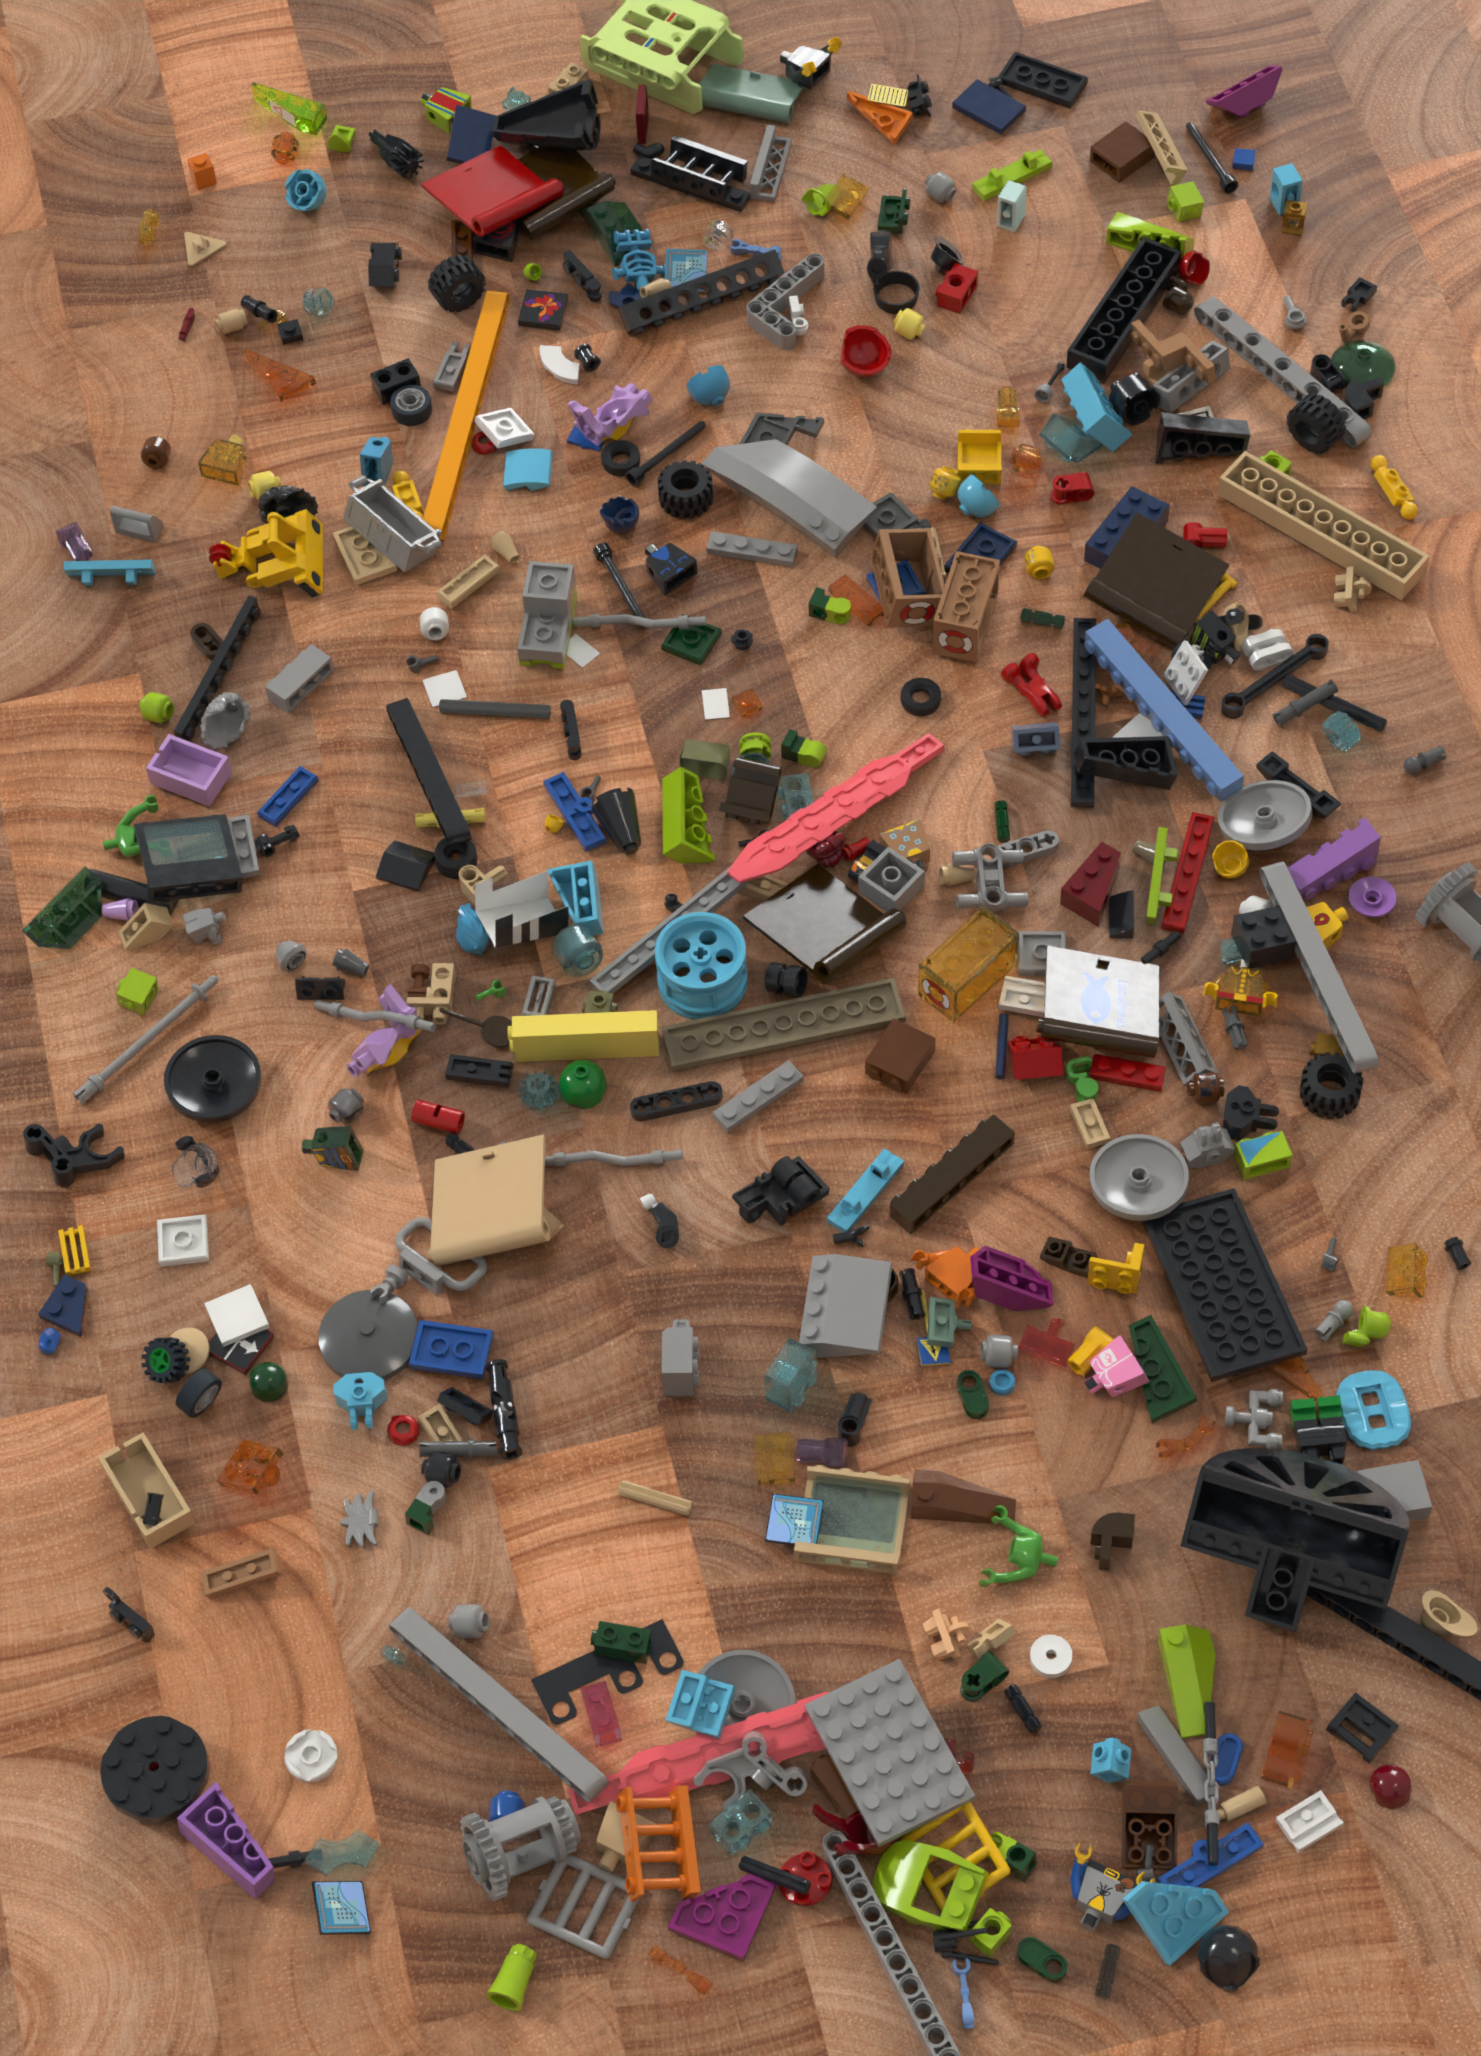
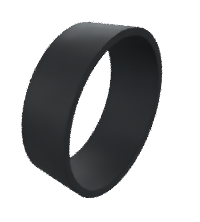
M898 270L889 271L878 280V287L873 285L876 304L885 312L898 314L900 310L912 309L917 302L920 286L918 280L910 273ZM902 284L912 289L915 296L907 302L893 304L883 301L878 297V293L885 286Z

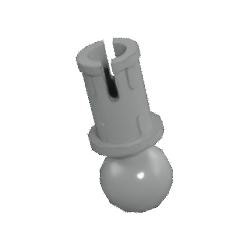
M1347 1300L1338 1301L1334 1306V1312L1328 1311L1325 1320L1314 1330L1315 1335L1320 1332V1335L1317 1337L1322 1341H1327L1338 1327L1344 1325L1343 1320L1352 1316V1304Z

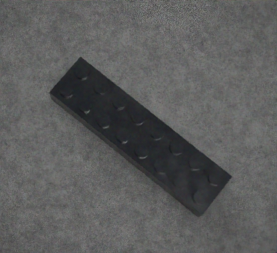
M1143 237L1067 350L1066 368L1072 370L1081 362L1095 374L1099 381L1106 382L1133 341L1131 338V323L1140 320L1143 324L1167 290L1170 284L1168 282L1169 278L1172 275L1176 276L1179 272L1178 267L1182 251Z

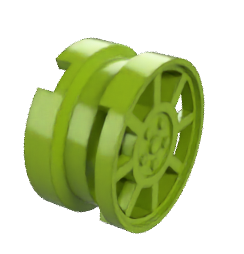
M753 732L745 734L740 738L739 757L764 763L770 761L772 753L769 736Z

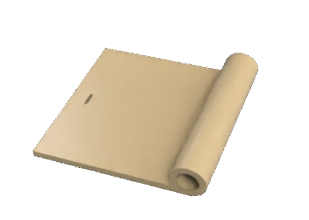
M544 1134L435 1160L431 1247L428 1249V1257L432 1263L434 1262L436 1266H442L550 1241V1228L543 1215L546 1140Z

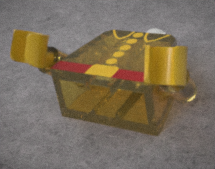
M1243 959L1239 961L1238 967L1230 966L1227 968L1226 973H1222L1212 982L1206 983L1202 994L1204 997L1205 995H1210L1216 1000L1215 1009L1222 1010L1227 1006L1228 1011L1231 1012L1229 1005H1234L1237 1007L1238 1013L1261 1016L1262 1007L1266 1008V1005H1273L1274 1008H1277L1278 995L1273 993L1268 982L1262 979V972L1253 970V968L1247 969Z

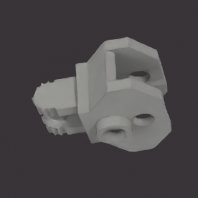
M1218 1122L1212 1123L1210 1127H1198L1196 1131H1193L1190 1136L1180 1142V1149L1185 1152L1187 1166L1190 1168L1200 1169L1218 1164L1235 1153V1148L1227 1129L1221 1128Z

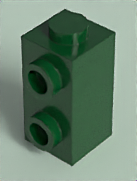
M599 1621L598 1629L593 1630L591 1635V1645L594 1646L595 1656L647 1664L652 1643L651 1629Z

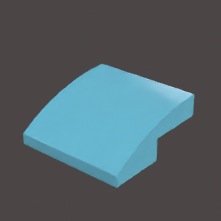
M520 449L506 452L504 488L509 491L527 486L530 491L549 487L553 452L548 449Z
M681 1670L666 1722L720 1739L736 1690L735 1686L711 1680L705 1675Z

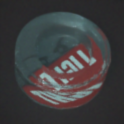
M384 1645L380 1653L385 1660L400 1667L405 1664L408 1658L403 1652L389 1645Z

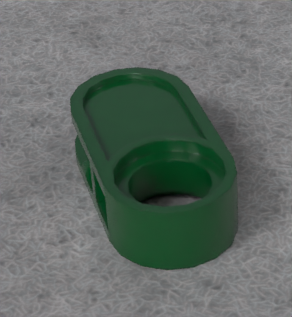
M973 1370L961 1372L957 1378V1390L967 1416L972 1419L984 1418L989 1410V1401L981 1377ZM971 1378L976 1382V1385L973 1388H965L962 1385V1381Z
M1026 1937L1020 1941L1017 1956L1023 1965L1052 1983H1057L1065 1978L1067 1962L1061 1954L1034 1937ZM1051 1961H1056L1061 1964L1062 1970L1058 1974H1051L1047 1971L1046 1965Z

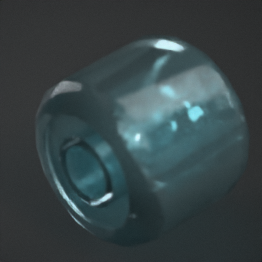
M574 924L567 926L555 936L552 943V953L564 971L572 977L589 975L600 966L604 957V950L591 930L584 925Z

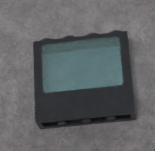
M226 814L134 824L133 840L138 842L148 883L147 898L149 903L241 892L243 877Z

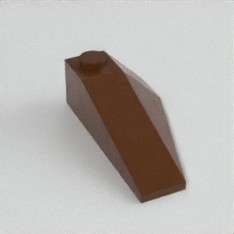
M914 1469L911 1519L994 1524L991 1518L993 1516L1001 1518V1515L993 1511V1509L998 1505H1002L1008 1511L1007 1517L1015 1521L1016 1499L941 1471Z

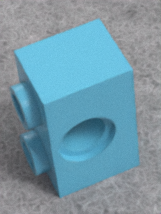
M1293 163L1273 169L1269 199L1279 215H1284L1286 200L1300 202L1303 180Z

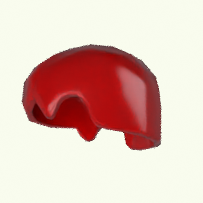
M1189 251L1181 258L1178 270L1185 282L1199 285L1203 284L1210 272V261L1202 256L1203 253Z

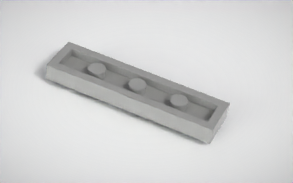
M711 531L707 545V554L793 567L798 551V545L714 531Z
M788 1060L713 1111V1118L729 1133L802 1083L804 1076Z

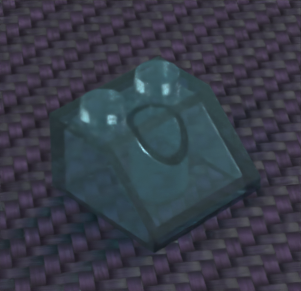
M1054 413L1039 434L1045 440L1044 444L1050 449H1056L1059 452L1058 456L1068 463L1070 461L1080 462L1103 446L1093 436L1090 438L1082 430L1084 426L1078 420Z

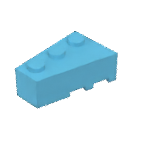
M592 860L546 869L564 906H569V916L580 937L604 934L599 878Z

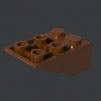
M1122 1781V1867L1145 1868L1147 1845L1154 1846L1152 1868H1175L1177 1866L1178 1825L1177 1783Z

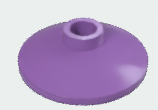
M1364 877L1357 880L1351 886L1349 902L1352 908L1363 916L1381 917L1391 912L1394 908L1396 892L1392 885L1384 879Z

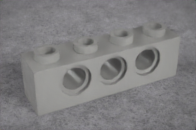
M1212 340L1200 349L1215 365L1216 379L1230 369L1227 347ZM1187 364L1173 369L1153 384V388L1160 397L1158 407L1169 413L1175 411L1208 386L1203 379L1197 376L1196 371L1193 368H1189Z

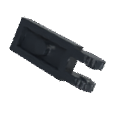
M571 250L564 252V263H562L564 271L567 274H571L576 284L587 291L586 296L590 301H599L601 299V293L599 292L601 284L598 283L594 275Z

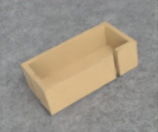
M143 1432L123 1443L129 1457L128 1460L125 1461L119 1446L99 1456L98 1459L104 1473L136 1527H138L149 1549H152L196 1523L191 1510ZM148 1492L164 1495L160 1512L162 1521H159V1524L155 1526L143 1524V1519L141 1518L145 1514Z

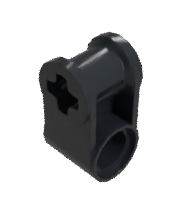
M1319 354L1313 357L1310 369L1312 377L1331 392L1347 387L1345 375L1327 355Z

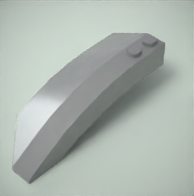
M776 439L715 447L702 462L705 468H708L711 473L731 488L741 492L776 514L835 558L838 557L877 509V506L835 475Z

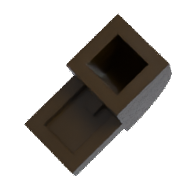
M1109 1513L1099 1518L1094 1524L1090 1544L1095 1545L1094 1559L1099 1560L1100 1570H1109L1111 1547L1132 1549L1135 1514Z

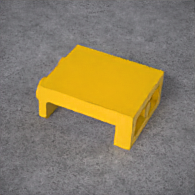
M958 430V476L961 478L960 484L972 474L983 484L1001 485V430Z

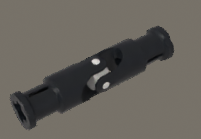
M497 1359L488 1362L486 1370L490 1376L489 1391L497 1438L500 1439L502 1448L500 1456L502 1459L511 1460L520 1457L523 1452L518 1442L520 1432L513 1401L512 1385L507 1377L508 1363L506 1360Z

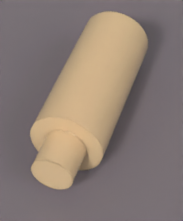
M1255 1786L1220 1803L1217 1810L1220 1814L1219 1821L1225 1819L1226 1822H1229L1266 1804V1798L1260 1787Z

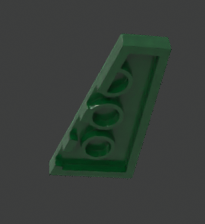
M1152 1315L1129 1325L1136 1359L1150 1382L1143 1385L1151 1422L1154 1423L1197 1402L1196 1395Z

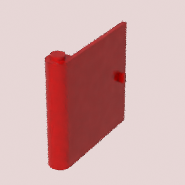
M501 145L421 183V187L479 237H483L561 198L564 192V186L560 180L552 178L544 182Z

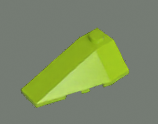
M1186 1624L1159 1629L1158 1645L1180 1736L1182 1739L1205 1736L1204 1704L1211 1702L1216 1656L1210 1630Z

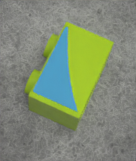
M1283 1131L1267 1132L1253 1139L1245 1138L1235 1145L1234 1157L1244 1180L1290 1168L1292 1153Z

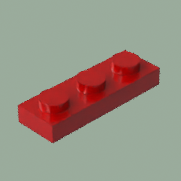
M1094 1054L1090 1078L1161 1092L1166 1067Z

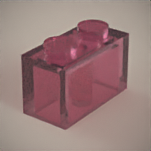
M606 1680L581 1687L582 1700L596 1748L621 1741L620 1727Z

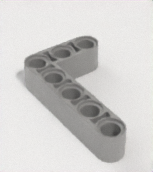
M817 253L808 255L752 299L746 307L748 325L783 350L793 349L797 343L796 326L780 313L789 306V296H798L800 298L824 278V257Z

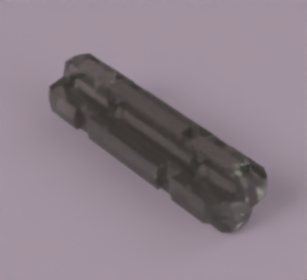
M1107 1944L1105 1948V1958H1103L1098 1978L1100 1983H1097L1095 1995L1102 1999L1110 1998L1111 1985H1113L1118 1963L1116 1960L1119 1959L1121 1950L1117 1945Z

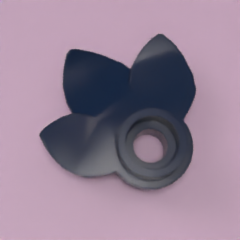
M627 283L620 292H609L610 303L619 308L622 305L642 298L640 291L638 292L631 283Z

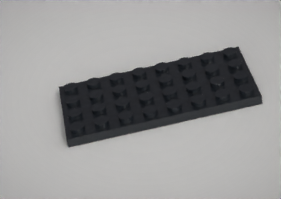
M1235 1188L1180 1203L1173 1211L1162 1217L1142 1221L1211 1382L1307 1355L1308 1349Z

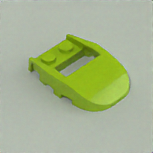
M901 1840L895 1842L883 1853L873 1877L872 1888L884 1909L894 1915L897 1914L903 1917L909 1923L917 1926L919 1924L937 1930L951 1928L959 1932L968 1929L989 1873L948 1849L909 1840ZM931 1856L960 1866L940 1917L912 1907Z

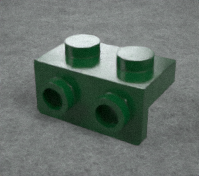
M903 189L902 197L882 195L877 231L903 233V226L908 224V212L906 210H910L911 197H907V189Z

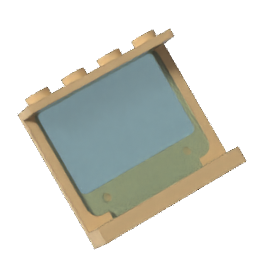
M824 1465L807 1466V1484L804 1497L824 1500L817 1544L795 1541L794 1560L797 1562L898 1575L910 1492V1479L901 1475H879L872 1471L860 1473L848 1468L837 1470L829 1469Z

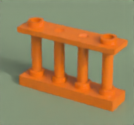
M677 1785L668 1793L667 1797L633 1798L632 1787H626L616 1798V1809L620 1813L627 1869L625 1888L626 1892L630 1895V1902H636L644 1895V1890L678 1889L681 1892V1900L688 1898L691 1900L701 1893L688 1785ZM668 1808L671 1811V1824L636 1825L634 1809ZM671 1835L674 1838L675 1849L674 1851L639 1852L638 1836ZM674 1862L678 1867V1876L676 1878L643 1879L641 1863Z

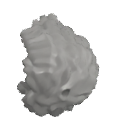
M224 692L213 699L206 708L203 718H201V738L204 740V744L210 746L213 750L216 748L222 749V747L227 748L228 743L239 739L240 734H243L247 721L250 719L249 703L244 702L243 698L237 693Z

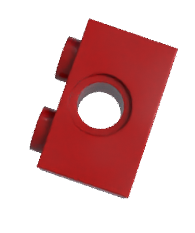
M955 263L952 269L946 272L942 285L939 284L936 289L937 306L961 314L978 286V271Z

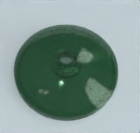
M1368 340L1347 342L1337 348L1331 358V361L1345 375L1347 386L1356 378L1360 384H1363L1368 380L1378 377L1383 380L1384 386H1386L1392 380L1395 373V360L1390 351L1384 346Z

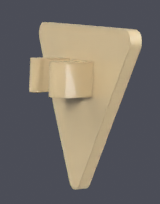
M191 232L184 233L189 267L195 266L227 245L222 240Z

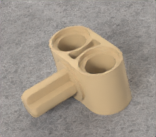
M466 865L459 871L461 890L474 906L475 884L493 878V885L508 876L503 866H498L485 875L473 865Z

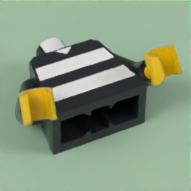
M839 37L830 39L828 41L829 45L822 49L800 46L793 53L783 51L780 56V62L786 64L785 75L792 82L811 89L830 72L831 54L837 53L842 46Z

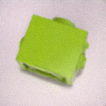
M1192 181L1170 186L1167 202L1170 211H1173L1177 221L1201 217L1205 202L1195 183Z
M131 967L126 978H122L119 982L116 994L118 1005L145 1015L159 990L157 977Z

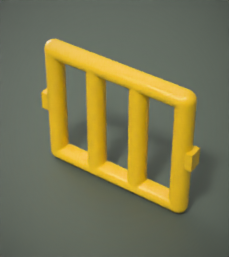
M971 1802L908 1832L901 1838V1840L915 1842L963 1810L970 1823L936 1845V1847L950 1850L974 1833L978 1835L984 1846L965 1859L976 1865L990 1855L997 1867V1870L988 1875L980 1898L985 1896V1890L1010 1874L1008 1864ZM931 1856L929 1864L936 1860L937 1857ZM957 1864L935 1879L927 1867L922 1879L941 1912L947 1899L940 1888L955 1879L960 1867Z

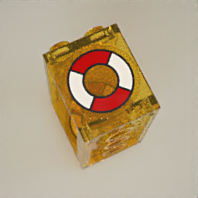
M985 906L981 907L919 964L918 996L954 1023L1018 964L1019 932Z

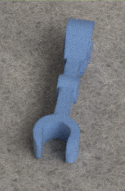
M734 239L732 241L733 246H730V252L734 255L751 253L757 256L775 249L779 260L782 257V254H780L781 247L772 246L771 249L758 245L752 246L740 239Z
M966 1958V1968L960 1970L956 1967L955 1959L953 1960L952 1970L956 1976L960 1977L961 1999H963V2028L970 2029L974 2028V2014L971 2003H969L970 1996L966 1976L970 1973L971 1964L969 1959Z

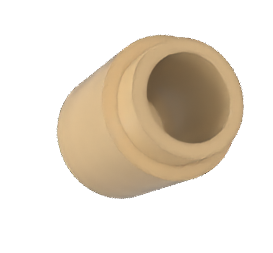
M237 308L217 314V319L214 320L218 332L222 331L223 335L241 330L244 326L248 325L243 309L237 310Z

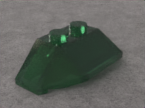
M602 201L585 207L580 211L582 217L614 266L620 265L624 255L631 251H616L618 244H615L614 232L624 233L625 230H629L630 234H633L634 229H638L639 232L643 231L642 227L625 202Z
M86 866L83 867L29 921L22 932L38 947L70 949L101 917L102 882Z

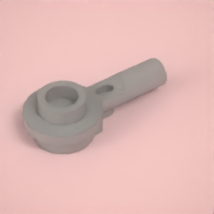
M1285 296L1283 301L1288 311V315L1285 318L1286 326L1295 330L1303 328L1306 325L1304 313L1300 309L1295 308L1291 296Z

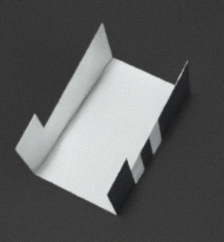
M548 871L493 891V878L475 884V912L495 947L568 933L569 906L555 911L548 899Z

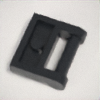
M1355 1693L1329 1723L1326 1731L1331 1735L1336 1734L1363 1755L1362 1759L1370 1764L1398 1730L1399 1725L1359 1694ZM1344 1721L1348 1722L1370 1739L1373 1744L1368 1747L1341 1726Z

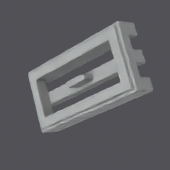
M532 975L521 1016L548 1014L556 985L555 979ZM540 982L533 1012H530L529 1009L536 984ZM549 984L541 1013H538L545 986Z

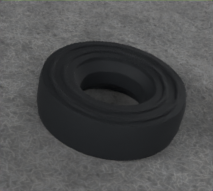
M617 440L605 446L601 455L604 469L614 476H625V473L632 467H639L641 460L638 447L626 440ZM624 453L629 456V460L624 463H616L613 461V457L616 454Z
M928 678L911 679L904 684L901 690V704L912 715H930L940 706V688L934 681ZM924 691L929 694L930 698L926 702L919 703L913 700L912 695L915 692Z

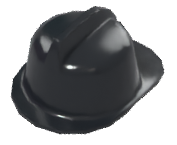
M936 236V246L931 254V259L936 264L935 269L937 272H947L952 269L955 263L964 265L959 251L948 240Z

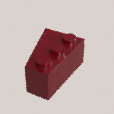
M1101 842L1061 888L1060 904L1099 927L1110 892H1112L1120 869L1121 852Z

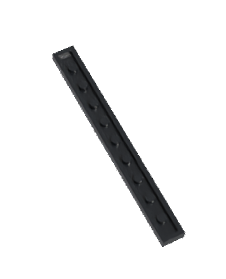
M1074 618L1071 807L1094 808L1095 776L1077 772L1073 753L1081 739L1095 738L1096 656L1087 651L1084 642L1086 631L1096 626V618Z

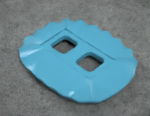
M1363 1371L1348 1376L1340 1383L1336 1396L1340 1395L1344 1428L1349 1439L1354 1441L1358 1447H1366L1370 1450L1386 1449L1390 1446H1398L1403 1440L1408 1438L1411 1430L1409 1408L1404 1393L1394 1377L1383 1371ZM1376 1393L1379 1404L1365 1406L1361 1395ZM1382 1415L1386 1426L1372 1429L1368 1418Z

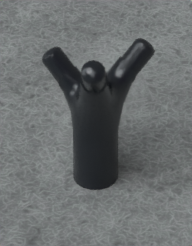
M860 1226L853 1231L833 1234L834 1244L854 1242L864 1247L865 1243L858 1236L870 1229V1226Z

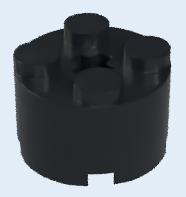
M1137 372L1120 381H1115L1110 387L1109 401L1113 405V410L1121 416L1125 423L1127 422L1130 425H1138L1148 420L1152 416L1150 412L1153 408L1156 410L1159 405V394Z

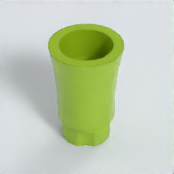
M513 1945L509 1954L506 1955L495 1981L486 1993L487 1999L500 2008L509 2011H520L527 1985L534 1969L533 1964L537 1953L525 1945Z

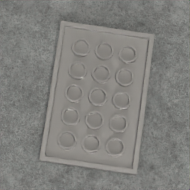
M900 1659L804 1705L805 1711L878 1847L975 1800V1794Z

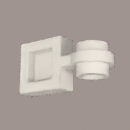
M789 296L791 322L796 326V335L802 336L809 329L808 322L801 318L804 316L803 304H799L798 296Z

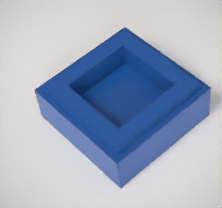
M1235 148L1233 168L1253 170L1256 150Z

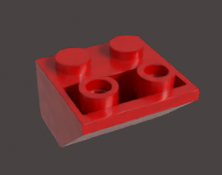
M1040 1034L1037 1035V1038L1028 1039L1027 1036H1016L1013 1040L1008 1041L1012 1074L1015 1080L1063 1075L1062 1050L1058 1041L1040 1038Z

